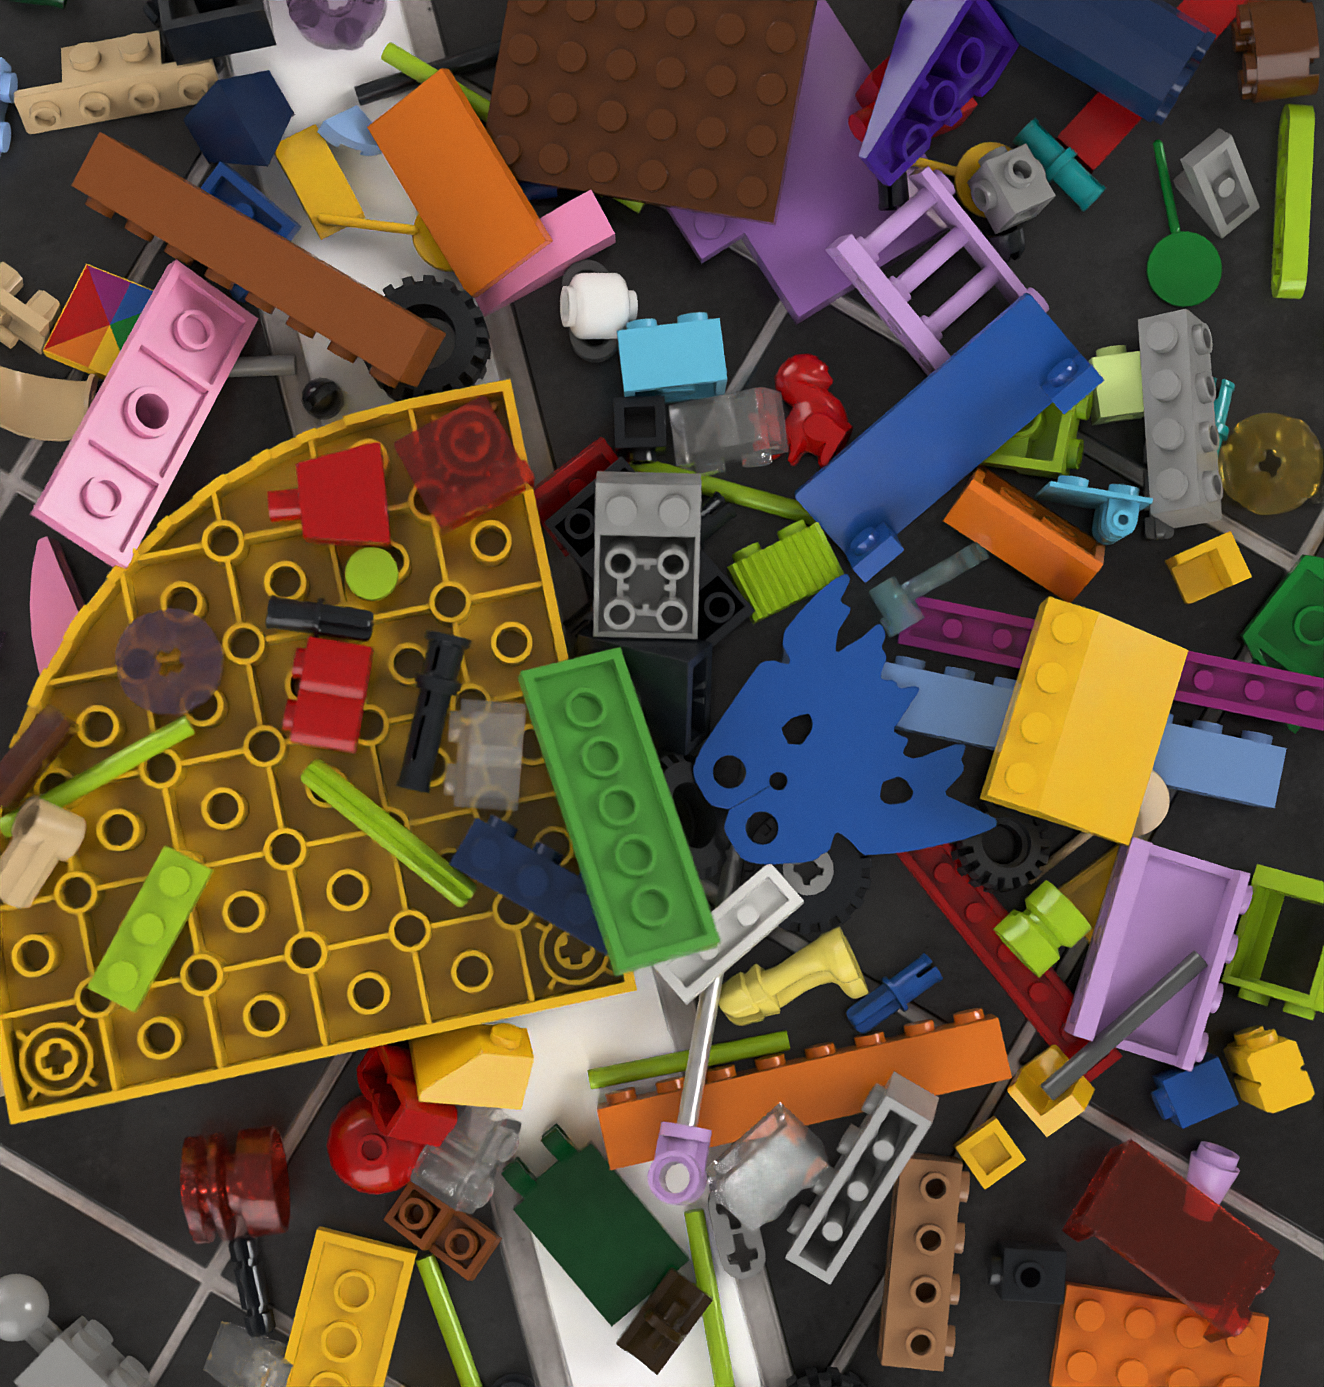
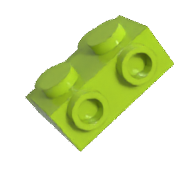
M1093 391L1065 414L1052 402L979 465L1013 469L1019 474L1058 479V476L1061 475L1069 476L1070 469L1078 470L1082 463L1084 441L1083 439L1076 438L1080 419L1089 420L1094 399Z

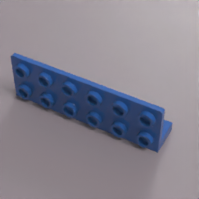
M1024 293L830 460L826 466L822 467L794 492V496L842 549L852 569L866 583L904 551L897 537L900 531L1052 402L1065 414L1100 385L1104 379L1079 353L1033 296L1029 293Z

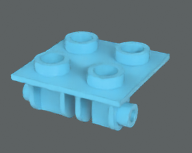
M1066 475L1058 476L1057 482L1050 481L1034 497L1036 500L1095 509L1092 535L1097 542L1103 545L1114 544L1132 533L1137 525L1138 513L1153 503V498L1139 496L1140 489L1134 486L1109 484L1107 491L1089 488V480L1085 478Z

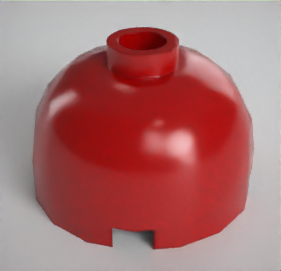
M363 1094L358 1095L340 1108L330 1124L326 1144L331 1167L340 1180L358 1192L375 1195L397 1191L412 1181L425 1163L429 1145L388 1137L382 1134L373 1117L372 1102L367 1100Z

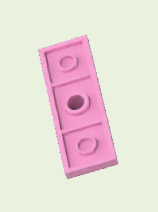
M177 259L166 267L40 495L31 515L114 568L115 565L127 568L133 557L132 549L135 548L137 550L258 318Z

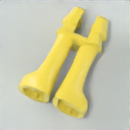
M837 927L821 934L816 940L775 967L765 970L755 963L748 972L737 973L722 984L718 1005L733 1024L745 1026L763 1021L767 1016L780 1014V1008L804 992L819 985L832 982L838 984L843 992L853 999L869 994V990L847 938L844 936L841 928Z

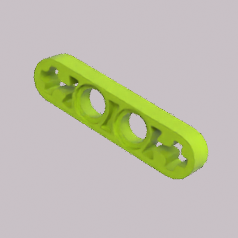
M1285 104L1280 117L1271 290L1274 298L1301 299L1307 282L1315 112L1312 105Z

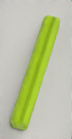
M313 760L303 771L300 779L306 786L457 907L464 906L476 892L477 887L474 882L455 867L449 865L448 861L322 760Z

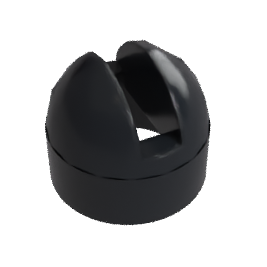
M1021 223L998 234H995L992 227L983 233L1005 263H1009L1010 257L1013 260H1018L1025 250V235Z
M328 378L313 379L306 384L302 391V404L305 410L316 419L327 420L333 418L340 412L343 406L341 389L334 381ZM329 386L332 392L312 406L309 401Z

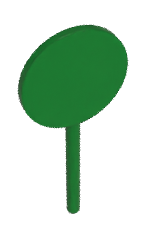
M1157 139L1153 142V149L1171 234L1160 240L1152 249L1146 266L1147 279L1152 291L1165 303L1176 307H1191L1205 301L1216 290L1222 273L1221 259L1218 251L1208 239L1197 233L1181 232L1163 142Z

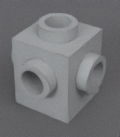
M1027 144L1007 151L1005 146H1001L988 152L980 158L978 163L981 167L967 182L971 189L974 204L985 214L995 234L1036 217L1056 196L1046 179V173L1042 164L1034 158Z

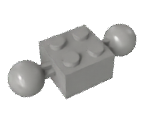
M9 1274L0 1278V1339L10 1342L25 1340L39 1354L14 1381L18 1387H154L148 1381L150 1376L146 1368L132 1356L125 1358L111 1344L113 1342L112 1335L98 1321H88L82 1315L65 1331H62L48 1317L49 1297L45 1288L38 1280L25 1274Z

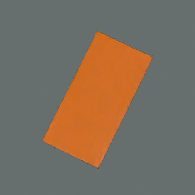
M441 68L367 127L461 285L472 298L480 296L553 242L450 69Z

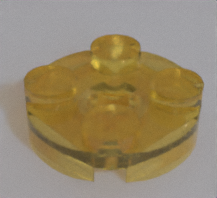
M1261 413L1250 416L1235 426L1232 430L1235 432L1229 437L1227 444L1221 448L1218 457V468L1226 494L1233 501H1238L1243 507L1256 514L1274 515L1290 512L1301 506L1308 498L1314 496L1321 485L1320 477L1323 471L1321 446L1315 434L1310 430L1309 425L1303 420L1279 413ZM1270 449L1273 450L1274 456L1280 457L1282 461V466L1277 469V475L1271 478L1268 471H1260L1259 462L1266 460V451Z

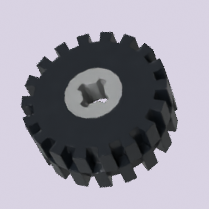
M773 815L756 829V832L750 839L752 842L765 845L771 843L776 838L778 823ZM837 832L834 834L830 850L821 854L816 860L803 863L772 864L804 900V904L779 924L778 927L787 931L798 932L799 934L823 933L832 930V927L840 923L844 924L851 918L850 915L856 909H860L865 901L863 899L867 889H870L872 880L870 878V868H872L871 856L863 855L852 842ZM744 860L742 870L744 881L747 882L766 864H756Z

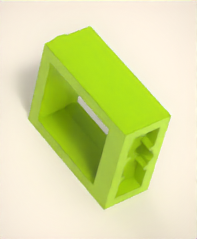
M1257 864L1251 882L1253 887L1252 899L1247 912L1241 915L1236 935H1238L1236 953L1231 963L1226 964L1222 982L1240 987L1239 998L1267 1007L1270 997L1285 1001L1284 1012L1313 1021L1316 1011L1324 1013V947L1309 995L1262 981L1260 977L1284 897L1288 896L1324 906V882Z

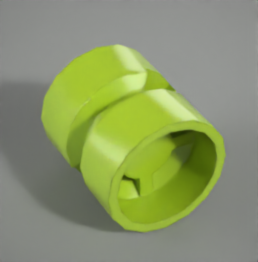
M1045 880L1025 899L1026 910L1024 912L1013 910L993 928L1003 943L1037 977H1041L1060 959L1059 947L1072 948L1092 929L1079 910L1048 880Z

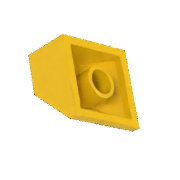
M498 1023L495 1025L478 1024L408 1040L418 1101L522 1109L534 1061L527 1028H520L509 1023Z

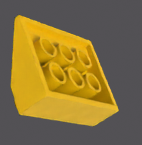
M1053 597L1045 599L1040 604L980 799L1129 846L1188 650L1100 612Z

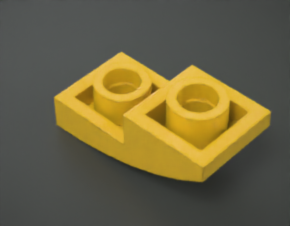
M314 124L280 141L274 155L293 187L303 210L322 240L346 227L320 224L317 220L319 214L361 219L366 217L324 138L317 132L318 127Z

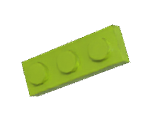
M165 845L87 988L134 1013L137 1012L214 870Z

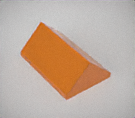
M978 465L943 520L1068 603H1071L1104 564L1105 545L1100 544L1093 537L983 465Z

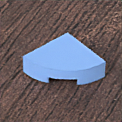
M358 105L324 120L317 131L326 141L337 148L340 144H343L352 149L360 150V155L374 156L382 153L367 128L372 121Z

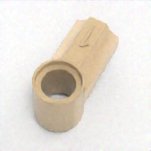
M37 796L30 797L22 805L15 817L12 828L13 840L0 859V899L19 909L21 907L29 908L58 860H68L79 848L85 833L86 823L84 818Z

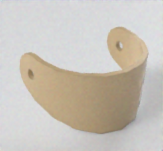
M0 366V427L17 435L40 441L63 442L71 440L95 398L99 377L96 374H90L87 381L62 380L27 374Z

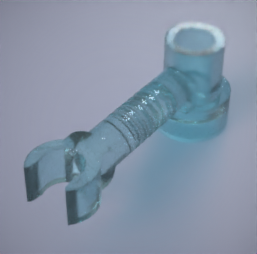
M975 542L901 585L896 577L893 576L869 590V594L883 616L879 621L889 638L925 618L915 601L917 598L988 559L989 556L986 550Z

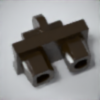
M671 1266L620 1335L616 1345L637 1358L658 1376L711 1304L713 1297Z

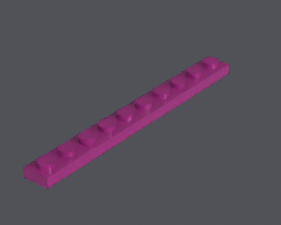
M907 594L897 644L1020 669L1035 619ZM1188 651L1173 699L1174 701L1324 731V678Z

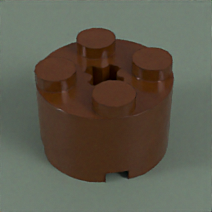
M1245 0L1243 4L1237 5L1236 22H1232L1231 33L1234 52L1243 51L1244 53L1242 57L1243 70H1238L1237 74L1240 100L1251 99L1253 103L1315 95L1319 87L1320 73L1309 75V64H1313L1314 59L1320 58L1317 21L1313 2H1307V0Z

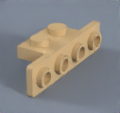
M158 30L141 34L134 33L124 37L91 43L84 42L75 46L61 48L62 82L16 90L14 92V103L26 132L36 134L196 105L219 78L213 59L177 66L176 62L166 63L165 47Z

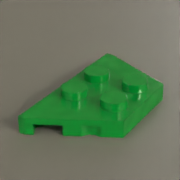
M1302 554L1240 634L1254 664L1324 678V558ZM1284 723L1286 728L1295 734L1301 727Z

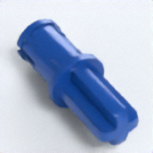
M925 953L921 954L918 959L890 979L886 976L880 979L882 984L847 1009V1018L857 1032L866 1034L899 1009L903 1012L907 1011V1004L937 982L943 980L936 966L923 976L917 977L930 968V964L933 962Z

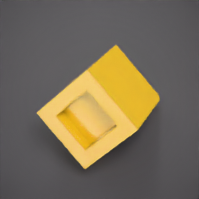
M1231 531L1165 560L1185 604L1194 603L1252 577Z
M1051 1045L1018 1069L1007 1088L1011 1097L1046 1137L1085 1111L1095 1091L1094 1087L1084 1076L1078 1079L1054 1101L1043 1091L1040 1085L1069 1060L1057 1045Z

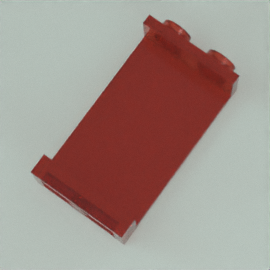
M1132 1139L1109 1150L1062 1229L1064 1233L1078 1243L1093 1236L1097 1237L1207 1320L1210 1324L1203 1338L1210 1343L1229 1337H1237L1244 1331L1252 1317V1312L1248 1309L1255 1296L1264 1292L1272 1282L1275 1270L1271 1267L1280 1253L1277 1248Z

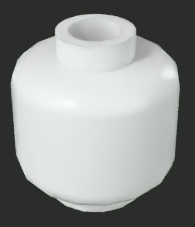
M618 273L576 274L569 286H563L561 290L560 315L564 327H570L574 336L579 339H617V330L627 329L626 323L636 320L638 312L636 292L628 290L625 280Z

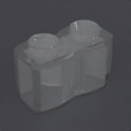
M456 1104L458 1117L454 1129L447 1135L440 1147L430 1145L424 1147L412 1170L410 1181L454 1210L473 1214L491 1198L495 1188L493 1181L497 1168L503 1162L508 1161L516 1152L519 1145L518 1135L522 1123L498 1108Z

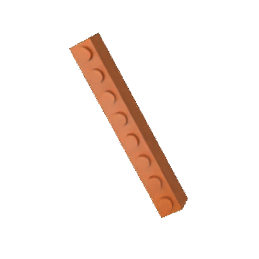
M983 1008L968 1009L954 1013V1022L934 1026L933 1019H926L903 1025L905 1033L885 1038L883 1030L854 1036L855 1045L835 1049L834 1042H825L804 1048L805 1056L786 1061L784 1053H778L755 1059L756 1068L736 1072L734 1064L709 1069L706 1073L697 1127L712 1131L710 1147H715L863 1113L864 1111L861 1108L873 1086L878 1083L884 1087L894 1071L935 1096L1011 1079L1012 1075L999 1019L993 1014L984 1015ZM685 1076L655 1082L656 1091L636 1095L635 1087L619 1089L605 1094L607 1102L598 1104L597 1113L610 1170L654 1161L661 1121L677 1123Z

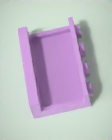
M1131 837L1129 846L1120 844L1064 1031L1093 1041L1095 1036L1195 950L1206 961L1208 966L1116 1046V1048L1171 1064L1191 1072L1194 1063H1200L1207 1050L1209 1035L1204 1030L1209 1013H1215L1221 1003L1223 984L1219 983L1224 963L1230 964L1236 953L1238 935L1233 934L1239 914L1244 915L1247 912L1253 894V887L1248 885L1250 873L1230 869L1159 847L1151 842Z

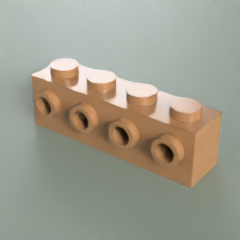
M913 1153L893 1184L877 1356L883 1366L944 1371L945 1356L953 1357L955 1326L948 1325L949 1306L958 1305L960 1295V1275L953 1273L954 1253L962 1254L965 1241V1224L957 1222L959 1202H967L970 1187L969 1171H962L963 1163L957 1157Z

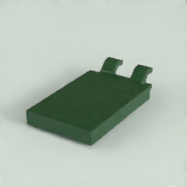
M556 1123L541 1136L542 1139L540 1141L558 1161L536 1178L524 1161L517 1156L502 1169L501 1175L523 1197L514 1205L513 1210L612 1327L654 1291L671 1266L678 1271L690 1261V1258L616 1169L610 1170L608 1159L592 1140L579 1150L565 1131Z

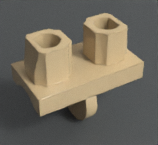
M0 262V342L11 349L19 339L39 354H42V350L50 336V329L61 314L60 303L44 290H38L26 304L18 300L14 296L23 287V278L5 262Z

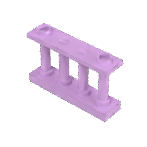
M927 166L914 170L908 176L919 191L865 239L861 236L855 239L852 234L839 236L825 251L922 370L929 376L951 357L939 342L943 338L941 332L994 285L1010 305L1024 293H1029L1045 312L1049 311V306L1035 289L1031 287L1025 288L952 195L956 191L950 180L937 169L932 171ZM933 207L950 231L897 278L894 276L887 278L876 265V262L880 260L878 254L926 211ZM964 246L982 270L929 317L922 315L919 318L907 303L911 300L910 293Z

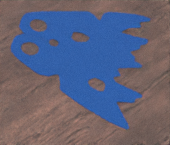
M843 574L826 585L793 619L784 632L782 644L790 659V663L784 664L772 660L764 661L757 666L705 741L693 767L694 779L710 805L729 810L724 830L737 854L748 862L756 864L811 862L830 850L834 834L837 832L852 842L863 855H881L919 850L960 841L996 827L997 821L995 818L946 795L945 791L964 771V765L961 761L966 747L964 744H955L918 758H910L903 754V749L907 745L908 739L895 733L894 729L917 695L919 687L899 688L895 681L881 678V672L886 662V654L882 650V644L885 639L883 626L881 624L875 625L862 638L836 652L838 630L850 612V607L841 602V598L850 581L848 574ZM808 713L812 719L810 734L801 745L789 744L782 732V727L791 718ZM727 755L735 756L744 763L746 776L738 787L724 788L715 781L713 767L721 757ZM775 772H781L787 778V785L782 790H775L770 786V776ZM895 777L905 779L913 790L911 799L892 805L884 803L880 797L882 783ZM759 811L773 815L778 823L776 838L771 843L765 845L752 842L746 833L748 818Z

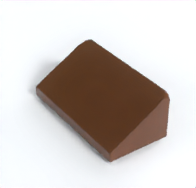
M47 704L0 761L1 808H16L78 732L79 725L54 705Z

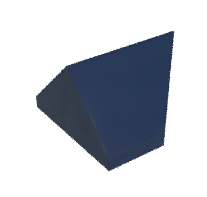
M265 70L217 80L186 115L183 121L209 165L221 161L226 164L268 167L290 119L295 113L271 72Z

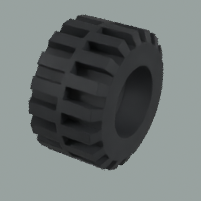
M423 275V281H414L412 276L401 278L402 286L394 289L393 285L389 284L382 289L386 298L422 319L435 318L446 322L453 329L456 338L455 347L449 358L441 365L426 370L418 387L399 382L395 389L373 377L380 389H383L388 397L398 402L409 398L475 386L479 378L484 379L487 372L486 362L487 359L490 360L491 356L490 336L479 306L475 305L472 296L465 289L461 292L457 289L456 284L448 279H444L443 283L437 282L434 275ZM364 361L368 371H370L372 365Z
M677 753L658 757L700 881L705 880V878L712 877L718 872L717 867L724 865L727 860L725 851L731 848V842L724 830L728 810L710 805L705 799L693 776L696 757L689 754L683 756ZM717 777L714 778L715 781L721 786V784H720V782L718 781Z

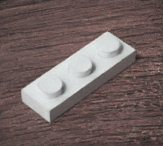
M766 864L711 912L721 941L716 948L652 966L687 1005L804 904V900L772 864Z

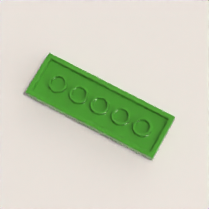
M621 648L521 671L518 681L615 976L716 948L721 941Z

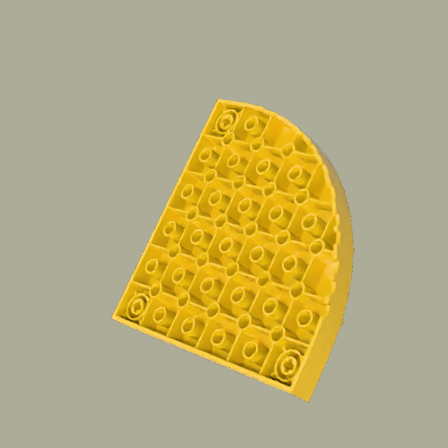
M511 379L409 398L344 415L339 420L317 429L314 427L297 434L295 438L251 457L252 460L227 474L223 473L193 495V498L169 517L165 516L157 524L158 527L139 544L137 550L135 548L132 549L133 557L128 567L123 568L115 565L107 575L108 579L72 620L62 637L63 641L55 655L36 681L27 703L29 706L17 734H14L9 748L13 747L47 704L54 705L79 725V730L16 808L7 809L0 807V818L22 806L30 797H38L183 715H186L195 734L62 807L85 820L84 837L77 851L68 860H58L29 908L21 907L19 909L0 899V1073L10 1124L637 991L633 971L615 976L609 956L462 871L460 872L476 884L477 889L464 906L457 907L306 786L300 779L303 771L313 760H322L449 863L475 819L478 818L486 823L492 814L519 830L514 840L530 849H533L537 841L543 843L565 856L560 864L561 867L577 876L580 874L581 870L518 681L521 671L569 659ZM380 442L383 453L392 548L383 550L387 551L394 558L398 567L399 578L395 589L390 595L381 600L368 601L356 596L349 588L345 578V568L349 558L363 547L306 543L303 538L301 520L271 523L268 508V491L298 488L296 464L299 462L369 443ZM271 595L317 603L319 598H323L327 605L367 610L373 613L374 626L369 641L363 642L320 636L322 639L369 646L374 650L356 754L293 744L290 742L291 731L283 730V718L287 700H297L301 679L292 678L297 647L306 648L309 636L313 637V634L276 628L267 629L266 616ZM426 630L472 640L471 648L464 651L458 681L462 684L461 691L457 692V696L451 695L441 744L430 784V793L396 786L420 688L415 687L416 681L414 679L415 674L422 672L429 642L424 638ZM1 830L0 859L13 840V836L6 838ZM168 845L208 866L214 872L140 1008L134 1013L92 991L87 986L163 847Z

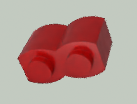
M310 636L306 648L297 647L292 678L301 679L297 700H287L283 718V730L291 731L290 742L298 745L356 754L373 662L374 650L372 647Z
M389 1044L369 1048L357 1067V1080L364 1097L372 1102L373 1117L380 1132L388 1137L440 1147L456 1125L458 1117L456 1104L418 1101L410 1049Z

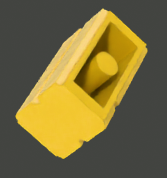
M1263 1025L1245 1028L1234 1033L1235 1042L1227 1044L1223 1049L1230 1070L1238 1074L1234 1077V1081L1241 1100L1273 1114L1309 1101L1315 1095L1307 1071L1300 1069L1304 1062L1296 1041L1277 1035L1275 1029L1264 1030Z

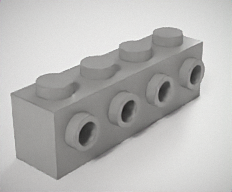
M1187 309L1138 319L1149 496L1153 498V503L1150 505L1151 515L1172 528L1222 520L1221 499L1223 497V484L1218 468L1217 450L1219 449L1220 440L1215 424L1214 401L1216 399V387L1211 370L1210 353L1212 352L1213 343L1210 329L1206 323H1203Z
M895 1071L884 1087L878 1083L873 1086L861 1108L862 1111L867 1113L859 1128L852 1123L849 1125L836 1148V1151L842 1154L834 1168L825 1164L811 1189L812 1192L817 1194L816 1198L809 1208L801 1204L787 1227L786 1231L793 1234L785 1257L787 1260L829 1285L832 1283L933 1123L939 1097Z

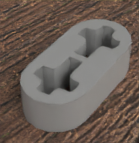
M724 1180L716 1184L708 1196V1211L720 1262L723 1269L731 1277L739 1280L750 1279L763 1269L766 1260L753 1198L749 1189L743 1183L736 1180ZM727 1191H733L736 1199L744 1198L745 1204L740 1205L737 1210L740 1224L730 1226L726 1210L717 1211L716 1204L723 1202V1193ZM743 1233L747 1249L756 1248L757 1254L749 1257L750 1265L747 1267H740L737 1260L728 1259V1255L735 1252L733 1239L735 1234Z

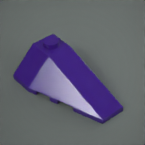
M913 0L903 15L858 156L882 184L890 187L930 148L931 137L943 125L952 127L962 117L961 108L974 95L982 98L995 85L1019 47V43L987 0Z

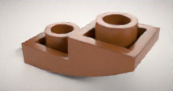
M414 1178L407 1184L383 1219L418 1248L429 1250L467 1281H474L502 1240V1237L478 1219L417 1178Z

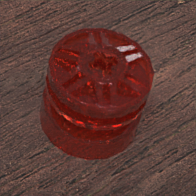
M276 1124L239 1130L235 1153L231 1152L228 1140L222 1131L212 1133L208 1144L202 1134L190 1135L184 1139L180 1170V1193L188 1227L197 1245L212 1243L215 1240L216 1231L224 1242L232 1241L236 1235L238 1216L242 1215L247 1232L252 1238L284 1234L289 1230L291 1218L290 1181L284 1143Z

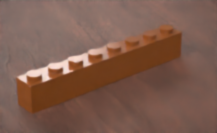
M102 132L98 133L71 185L88 195L84 203L88 207L111 219L115 212L128 219L124 226L125 229L149 242H152L154 236H157L168 243L164 249L165 253L189 266L193 264L194 260L199 261L208 267L204 276L229 290H232L234 284L239 285L249 291L245 297L247 302L269 314H272L275 308L289 315L285 323L287 326L311 339L314 338L316 332L331 340L327 347L329 351L353 364L357 357L372 365L368 374L396 389L399 382L418 387L447 334L125 143Z

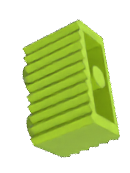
M800 520L778 531L776 534L780 541L762 549L759 542H756L731 555L735 563L728 566L726 572L734 587L755 610L749 616L752 624L818 593L835 578L844 574L819 522L807 527L804 520Z

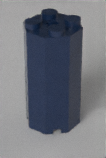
M987 0L1020 45L1150 123L1154 121L1161 126L1177 102L1183 89L1185 90L1194 76L1202 59L1217 36L1209 31L1210 28L1163 0Z

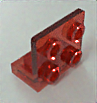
M480 396L396 440L394 443L397 454L442 536L535 487V477L525 459L520 460L485 396Z

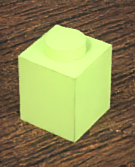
M1125 345L1110 346L1096 350V357H1092L1088 362L1097 370L1104 381L1093 390L1092 425L1144 417L1140 351L1127 352Z

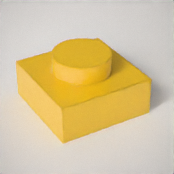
M995 1116L988 1119L953 1145L984 1189H987L1026 1161L1023 1154Z

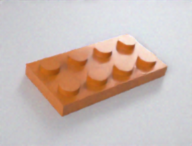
M1065 1281L1064 1304H1060L1049 1384L1051 1387H1259L1269 1317L1263 1313Z

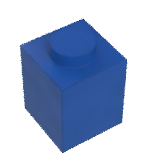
M1209 1052L1205 1053L1200 1063H1194L1191 1072L1173 1066L1152 1075L1157 1089L1152 1091L1151 1095L1163 1120L1170 1118L1172 1123L1182 1129L1239 1105L1219 1057Z

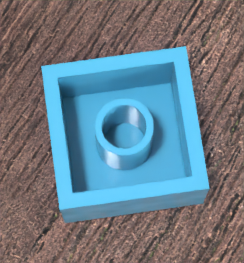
M696 312L678 316V323L657 325L656 319H639L626 323L627 329L617 330L624 397L665 396V404L725 396L727 372L720 318L708 319L707 313Z

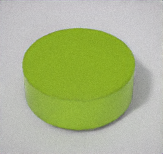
M365 547L356 551L349 558L345 568V578L349 588L356 596L368 601H377L393 592L398 583L399 572L394 558L387 551L378 547Z

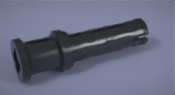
M426 630L424 638L429 642L422 672L415 674L414 679L416 681L415 687L420 688L396 786L430 793V784L441 744L451 695L457 696V692L461 691L462 684L458 681L464 651L471 648L472 640Z

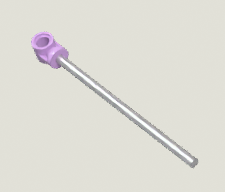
M742 761L736 787L743 782L746 776V769ZM751 816L748 818L746 822L747 836L749 833ZM732 844L730 850L725 851L727 860L722 866L715 908L739 889L744 859L737 854ZM724 973L699 995L677 1123L661 1121L655 1158L648 1171V1184L651 1192L659 1200L668 1204L689 1205L699 1199L707 1185L705 1170L712 1131L698 1128L697 1124ZM683 1164L689 1172L690 1180L688 1186L679 1193H672L666 1184V1174L672 1166Z

